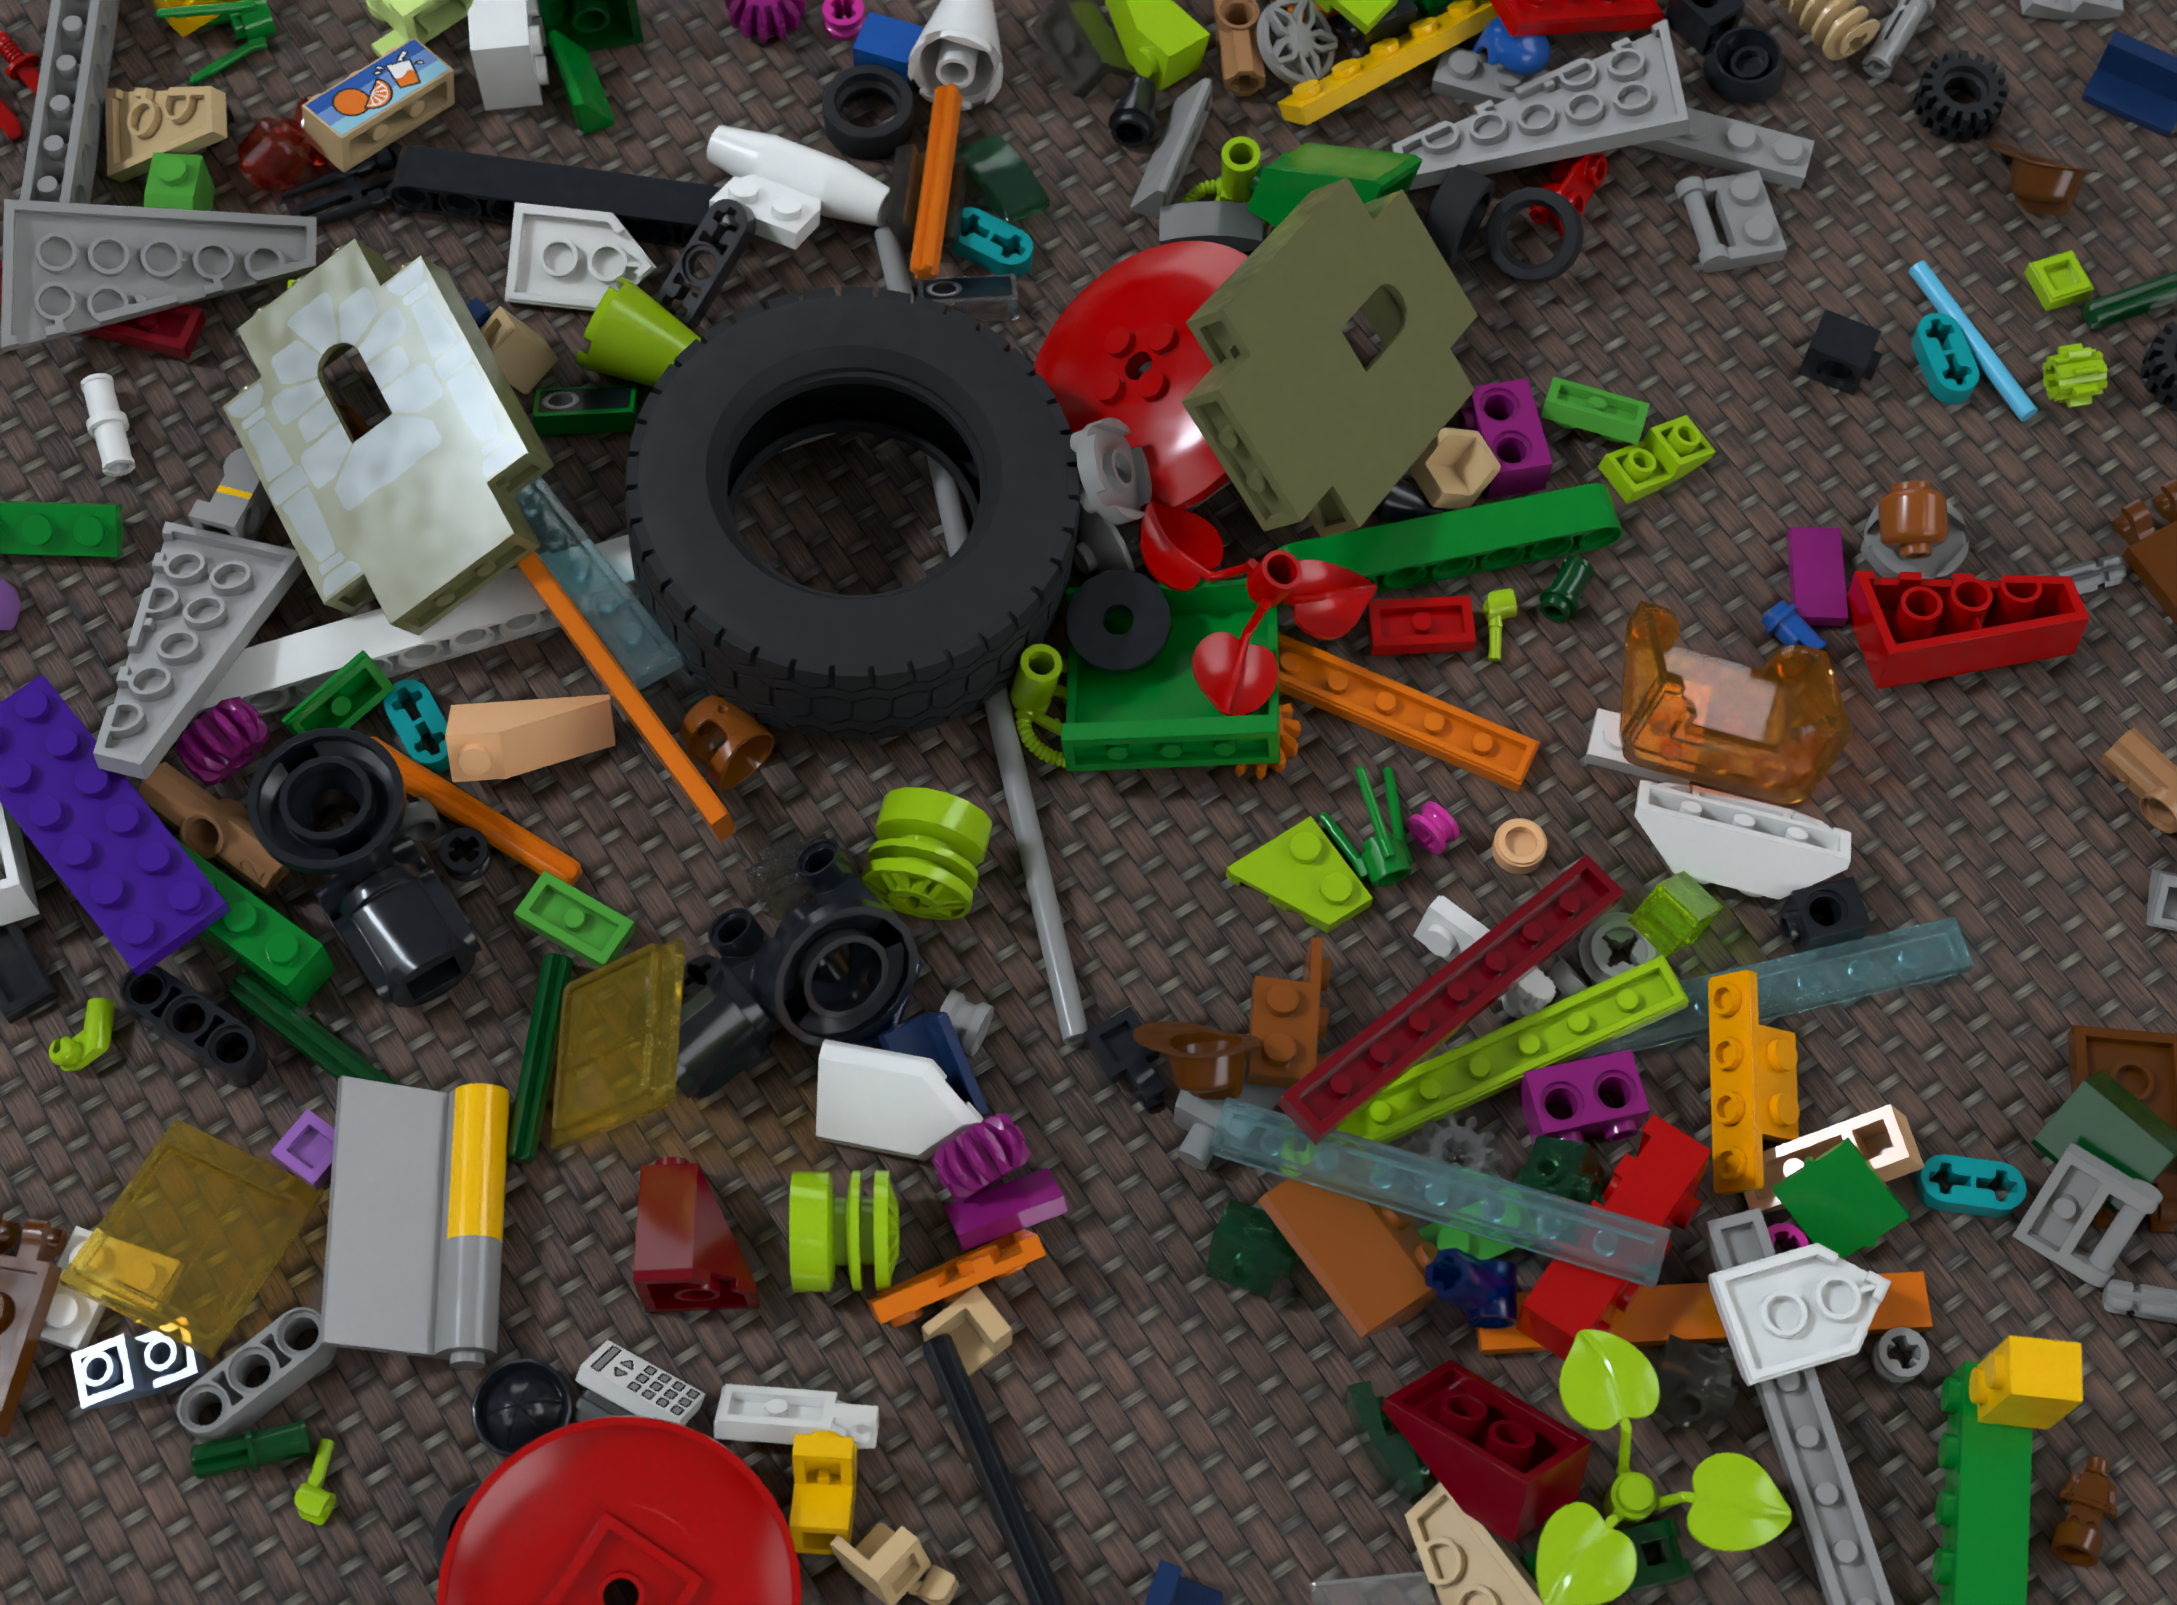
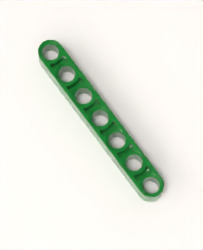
M1591 483L1334 534L1323 538L1298 541L1284 545L1277 550L1291 553L1298 561L1314 559L1347 568L1376 584L1378 588L1375 594L1601 549L1619 540L1623 530L1608 487L1601 483ZM1283 603V605H1284L1286 608H1288V609H1292V608H1293V605L1288 606V605H1285V604Z

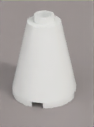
M993 0L940 1L909 55L908 76L910 81L913 78L920 87L919 94L925 100L933 103L935 89L939 85L947 86L949 83H952L958 87L957 91L963 95L961 111L970 110L973 103L985 100L986 104L992 101L1001 89L1004 66Z

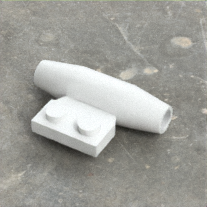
M721 125L714 130L707 146V160L733 176L709 200V208L715 202L722 199H732L745 204L753 211L756 218L754 234L796 250L820 225V215L881 227L888 222L894 210L896 193L890 187L844 160L780 136ZM728 214L724 216L722 221L738 228L740 225L734 220L735 216Z

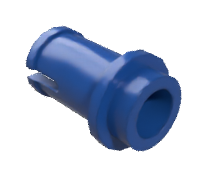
M1781 600L1762 618L1761 623L1767 628L1764 633L1767 636L1774 634L1801 661L1800 663L1806 666L1818 655L1817 652L1819 650L1822 651L1827 646L1828 642L1822 639L1795 612L1798 608L1795 604L1789 606L1784 600Z

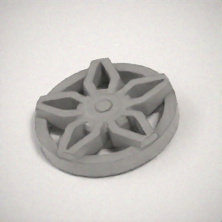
M1276 0L1263 10L1258 20L1257 43L1261 56L1268 68L1279 79L1296 86L1308 80H1320L1329 72L1334 61L1335 50L1338 48L1337 37L1333 35L1328 21L1314 5V1ZM1281 7H1291L1294 9L1292 13H1289ZM1302 13L1305 14V23L1302 22ZM1315 25L1317 30L1312 31V26ZM1269 26L1276 35L1273 47L1270 42ZM1315 38L1321 40L1322 46L1315 43ZM1321 54H1322V60H1321V63H1320V60H1319V56H1318V55H1321ZM1294 62L1295 67L1302 75L1290 71L1284 64Z

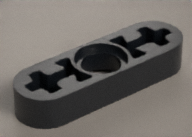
M722 199L715 202L709 208L658 292L655 301L690 330L700 324L754 236L756 218L753 211L745 204L732 199ZM726 214L735 216L734 220L740 224L736 232L727 230V226L722 222ZM710 237L720 240L719 243L727 245V250L724 251L720 247L708 243ZM711 252L716 260L715 271L709 278L700 280L694 272L695 260L700 254ZM684 280L693 286L702 288L700 294L691 292V288L682 286ZM674 299L683 301V306L688 309L684 317L675 315L676 311L671 307Z

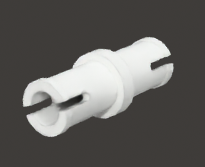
M96 373L85 377L80 383L90 417L86 422L89 435L96 440L103 473L111 477L123 476L132 472L136 467L126 434L130 425L127 415L120 411L112 376L105 373Z

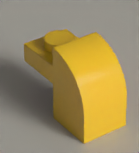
M819 1430L811 1434H794L792 1451L794 1488L789 1530L793 1537L796 1553L835 1555L830 1543L838 1535L851 1545L857 1479V1444H854V1437H844L828 1430Z

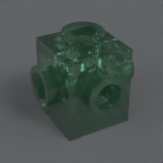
M1537 1136L1526 1166L1521 1167L1517 1175L1516 1194L1532 1221L1551 1230H1560L1563 1227L1577 1228L1582 1216L1593 1200L1598 1203L1601 1201L1602 1180L1605 1171L1588 1142Z
M1231 1199L1213 1232L1205 1276L1270 1297L1279 1276L1286 1279L1290 1277L1297 1253L1264 1209Z

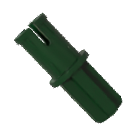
M303 1418L296 1422L253 1431L252 1426L245 1427V1434L194 1445L190 1452L193 1473L198 1479L252 1468L253 1473L260 1472V1466L302 1456H312L306 1419Z

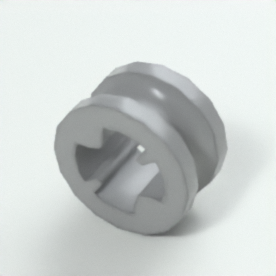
M1904 1327L1888 1330L1875 1343L1871 1352L1875 1371L1884 1380L1893 1384H1904L1912 1381L1926 1368L1929 1361V1348L1924 1338L1918 1332ZM1894 1343H1899L1902 1352L1912 1353L1913 1358L1905 1365L1907 1369L1901 1367L1899 1360L1889 1359L1887 1353L1895 1347Z

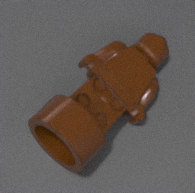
M2102 1455L2089 1457L2085 1471L2082 1474L2073 1473L2058 1497L2059 1503L2066 1501L2070 1509L2066 1521L2056 1526L2050 1549L2056 1557L2072 1565L2092 1567L2098 1563L2103 1545V1537L2099 1534L2101 1519L2109 1515L2110 1519L2114 1520L2117 1515V1489L2107 1479L2111 1464Z

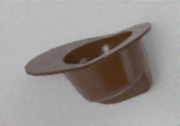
M1988 141L1987 143L1991 148L2011 156L2012 193L2023 208L2032 212L2060 216L2066 214L2079 192L2086 173H2098V170L2066 166L2038 154L1993 141Z
M1151 1022L1140 1025L1133 1030V1039L1139 1045L1165 1054L1173 1081L1179 1089L1188 1091L1195 1097L1208 1100L1233 1101L1240 1097L1242 1082L1246 1075L1247 1053L1249 1050L1260 1045V1039L1253 1035L1228 1033L1189 1022Z

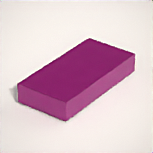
M1790 527L1786 534L1791 604H1795L1798 607L1795 612L1810 626H1845L1848 620L1841 528Z
M1048 1167L977 1193L966 1200H958L943 1206L947 1221L962 1251L1068 1212L1064 1195Z

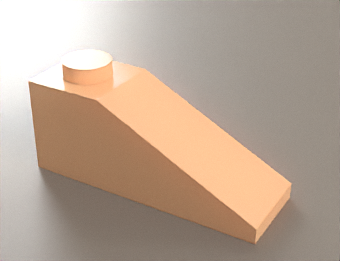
M611 695L451 705L445 739L452 782L507 779L615 746L616 733Z
M1889 1104L1763 1151L1764 1186L1761 1190L1743 1192L1749 1210L1760 1208L1762 1214L1785 1209V1206L1773 1193L1772 1186L1802 1168L1807 1157L1817 1158L1848 1137L1884 1182L1925 1168L1906 1116Z

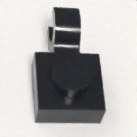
M1130 1006L1084 1032V1042L1112 1085L1127 1077L1135 1096L1147 1112L1165 1102L1162 1092L1166 1088L1150 1065L1151 1062L1159 1058V1052L1141 1046L1133 1039V1030L1143 1024Z

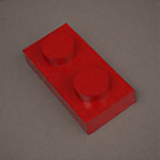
M1471 595L1370 600L1367 604L1366 615L1371 656L1474 651L1476 634Z

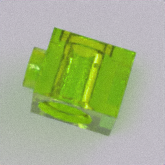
M1682 871L1660 882L1627 921L1659 952L1668 958L1690 946L1724 907L1688 873Z

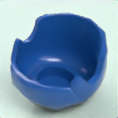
M1499 16L1491 19L1486 25L1473 49L1474 53L1478 54L1486 47L1489 65L1501 64L1512 72L1526 76L1541 72L1551 57V46L1546 35L1511 37Z

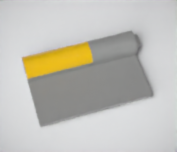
M341 1076L338 1079L319 1345L450 1360V1367L459 1370L482 1369L485 1367V1360H490L497 1356L507 1163L506 1150L510 1102L508 1089L494 1084L473 1083L461 1085L450 1093L347 1076Z

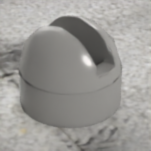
M1563 959L1559 960L1545 975L1546 977L1549 976L1551 981H1554V986L1562 993L1553 1004L1589 988L1576 971Z

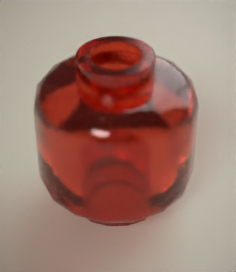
M283 116L281 120L272 117L260 118L239 144L237 156L241 162L239 166L241 173L251 183L266 191H272L273 188H289L308 165L312 157L310 146L305 140L307 137L306 130L299 123L286 116Z

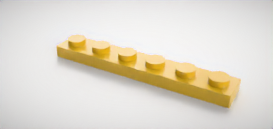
M1455 0L1447 6V12L1436 18L1428 17L1412 23L1409 26L1410 32L1401 37L1381 40L1370 47L1371 53L1359 59L1353 58L1337 63L1331 68L1332 73L1320 80H1308L1296 85L1292 89V95L1278 102L1283 120L1307 126L1483 31L1491 19L1498 17V14L1489 0Z

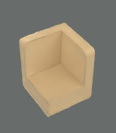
M501 306L496 309L480 328L484 339L509 384L523 394L530 393L559 359L542 336Z
M1443 428L1409 471L1432 507L1465 509L1470 508L1500 471L1501 465L1479 431Z
M977 1285L922 1326L924 1342L941 1334L948 1333L952 1337L968 1376H971L1012 1344V1328Z
M878 1523L855 1548L839 1535L830 1543L842 1568L886 1605H895L932 1566L919 1539L904 1526H901L894 1532L884 1523Z

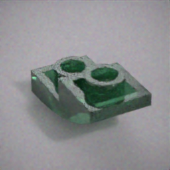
M998 133L956 149L957 166L982 186L983 202L1008 224L1014 221L1025 220L1031 214L1050 207L1049 198L1031 169Z
M1371 1381L1348 1385L1343 1401L1349 1420L1366 1455L1382 1478L1405 1502L1417 1501L1424 1490L1423 1482L1430 1479L1428 1466L1402 1433L1386 1436L1385 1431L1391 1430V1419L1382 1409L1384 1396L1375 1397Z

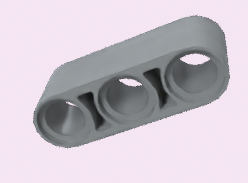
M307 1307L289 1310L189 1386L181 1395L177 1404V1416L181 1424L201 1443L239 1435L245 1431V1427L251 1426L327 1367L334 1359L337 1347L319 1345L321 1315L314 1309ZM309 1329L318 1330V1338L310 1348L300 1351L294 1350V1342L300 1333ZM270 1366L271 1372L264 1384L255 1388L246 1387L248 1375L255 1368ZM212 1403H222V1412L215 1422L204 1426L198 1425L199 1415L206 1406Z

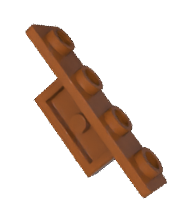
M1311 938L1304 959L1303 982L1255 976L1252 985L1249 1035L1258 1037L1260 1045L1248 1051L1246 1083L1289 1089L1326 1060V1054L1317 1053L1318 1038H1325L1329 1016L1328 1006L1320 1005V990L1327 991L1331 973V959L1322 958L1323 938ZM1295 1124L1293 1153L1305 1154L1310 1139Z

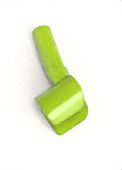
M1511 588L1491 591L1483 605V614L1488 622L1489 629L1488 660L1491 662L1501 661L1502 619L1514 618L1517 614L1516 598Z
M320 1439L311 1474H309L308 1481L298 1488L294 1497L300 1517L319 1526L324 1525L328 1520L336 1500L335 1494L321 1489L325 1482L326 1472L335 1443L330 1439Z

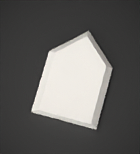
M515 202L505 302L595 311L609 287L619 291L616 282L618 276L631 280L638 285L657 269L618 218L611 212Z
M825 1039L822 1043L818 1058L816 1137L819 1141L925 1161L933 1156L938 1148L977 1123L982 1122L984 1118L970 1102L964 1103L945 1081L947 1075L933 1059Z
M1819 1243L1708 1275L1709 1288L1739 1372L1747 1386L1857 1354L1868 1333L1867 1330L1878 1306L1883 1301L1891 1284V1281L1872 1271L1867 1272L1838 1257V1253Z

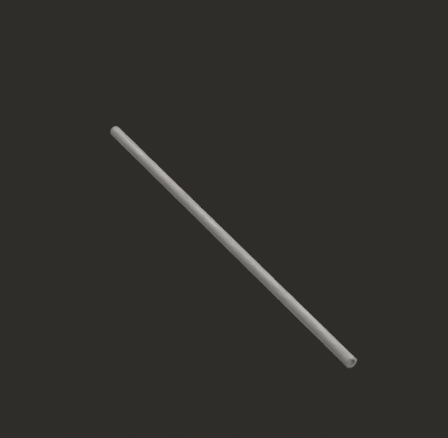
M894 225L881 226L875 231L874 235L887 290L910 293V303L914 304L915 298L898 228ZM926 454L948 552L951 558L970 533L960 488L954 478L938 462ZM1006 685L1002 690L985 701L984 706L1064 1044H1077L1084 1041V1032L1088 1030Z

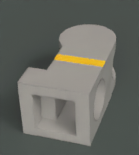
M239 448L230 453L225 459L223 465L224 477L211 501L206 502L197 499L188 516L195 528L254 541L272 503L244 448Z

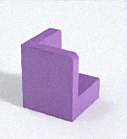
M307 1109L270 1151V1154L283 1172L290 1177L298 1176L318 1191L331 1176L335 1129Z

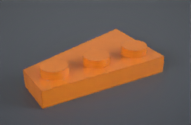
M1021 1229L977 1246L891 1286V1291L876 1293L866 1298V1301L877 1322L883 1324L890 1321L893 1328L922 1316L924 1314L922 1307L940 1299H943L944 1303L955 1301L972 1289L974 1285L993 1277L1000 1279L1026 1267L1027 1263L1046 1256V1252L1038 1234Z

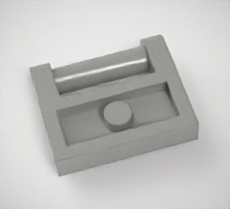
M1759 170L1705 180L1698 176H1691L1677 183L1675 192L1679 203L1685 205L1701 249L1698 259L1704 272L1714 273L1784 260L1787 247ZM1706 202H1714L1729 247L1719 243Z
M2071 1142L2012 1237L2087 1283L2096 1287H2105L2115 1273L2114 1262L2145 1214L2154 1213L2163 1196L2150 1183L2129 1177ZM2111 1194L2124 1202L2094 1251L2086 1253L2076 1247L2107 1196Z

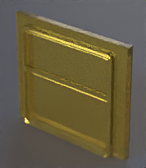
M675 939L662 946L651 943L566 985L562 998L551 1149L561 1151L675 1103L685 941Z
M175 1119L59 1278L60 1284L132 1319L134 1322L153 1329L213 1359L323 1197V1189L320 1188L316 1191L302 1179Z

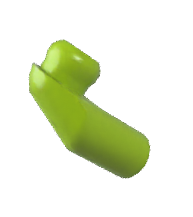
M105 998L89 999L86 1006L83 1030L72 1038L64 1036L61 1039L56 1038L49 1048L51 1062L60 1066L63 1071H81L109 1049L111 1043L115 1002Z

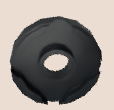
M1127 569L1103 571L1086 580L1072 596L1066 613L1067 635L1078 657L1094 670L1111 675L1126 674V672H1133L1137 669L1141 670L1153 664L1166 649L1172 631L1170 607L1160 587L1145 575ZM1117 610L1127 611L1134 617L1131 629L1121 635L1111 634L1104 627L1108 615Z

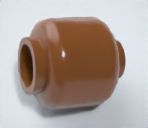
M1907 481L1890 486V493L1883 496L1879 501L1878 514L1881 543L1889 549L1900 551L1901 559L1929 557L1932 555L1931 548L1946 541L1949 534L1946 497L1942 492L1932 489V483L1928 481Z

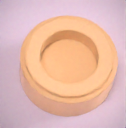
M1515 818L1504 822L1496 831L1492 843V854L1496 863L1502 869L1513 874H1526L1537 869L1542 863L1547 850V838L1544 831L1533 821L1523 818Z

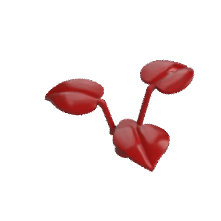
M1152 500L1145 507V514L1141 518L1139 544L1144 563L1153 577L1166 587L1179 592H1187L1196 586L1201 577L1205 581L1212 583L1248 574L1246 581L1248 595L1258 605L1244 628L1240 640L1227 632L1212 633L1198 644L1192 658V670L1197 685L1213 706L1226 716L1250 715L1269 699L1275 689L1278 679V666L1274 654L1264 646L1249 644L1252 634L1270 607L1276 606L1281 602L1288 606L1293 605V619L1301 630L1317 639L1335 640L1346 635L1357 624L1365 607L1378 588L1370 580L1347 568L1314 559L1298 561L1294 555L1284 550L1269 552L1260 563L1254 558H1250L1245 564L1212 571L1220 564L1223 558V544L1218 531L1207 520L1192 512L1166 507Z

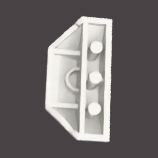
M1640 780L1635 806V818L1672 872L1685 876L1693 882L1700 884L1714 883L1738 889L1741 893L1751 897L1766 896L1780 900L1789 896L1793 890L1814 885L1847 870L1851 861V832L1835 827L1832 829L1823 821L1792 809L1691 784L1670 782L1657 784L1652 781Z

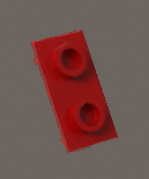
M1603 151L1558 160L1550 172L1551 181L1562 183L1544 181L1541 188L1552 190L1566 197L1579 212L1581 218L1586 203L1596 187L1603 183L1607 174L1608 164ZM1530 206L1529 216L1534 222L1538 224H1545L1547 221L1555 222L1559 235L1563 238L1564 231L1561 220L1552 210L1544 206Z

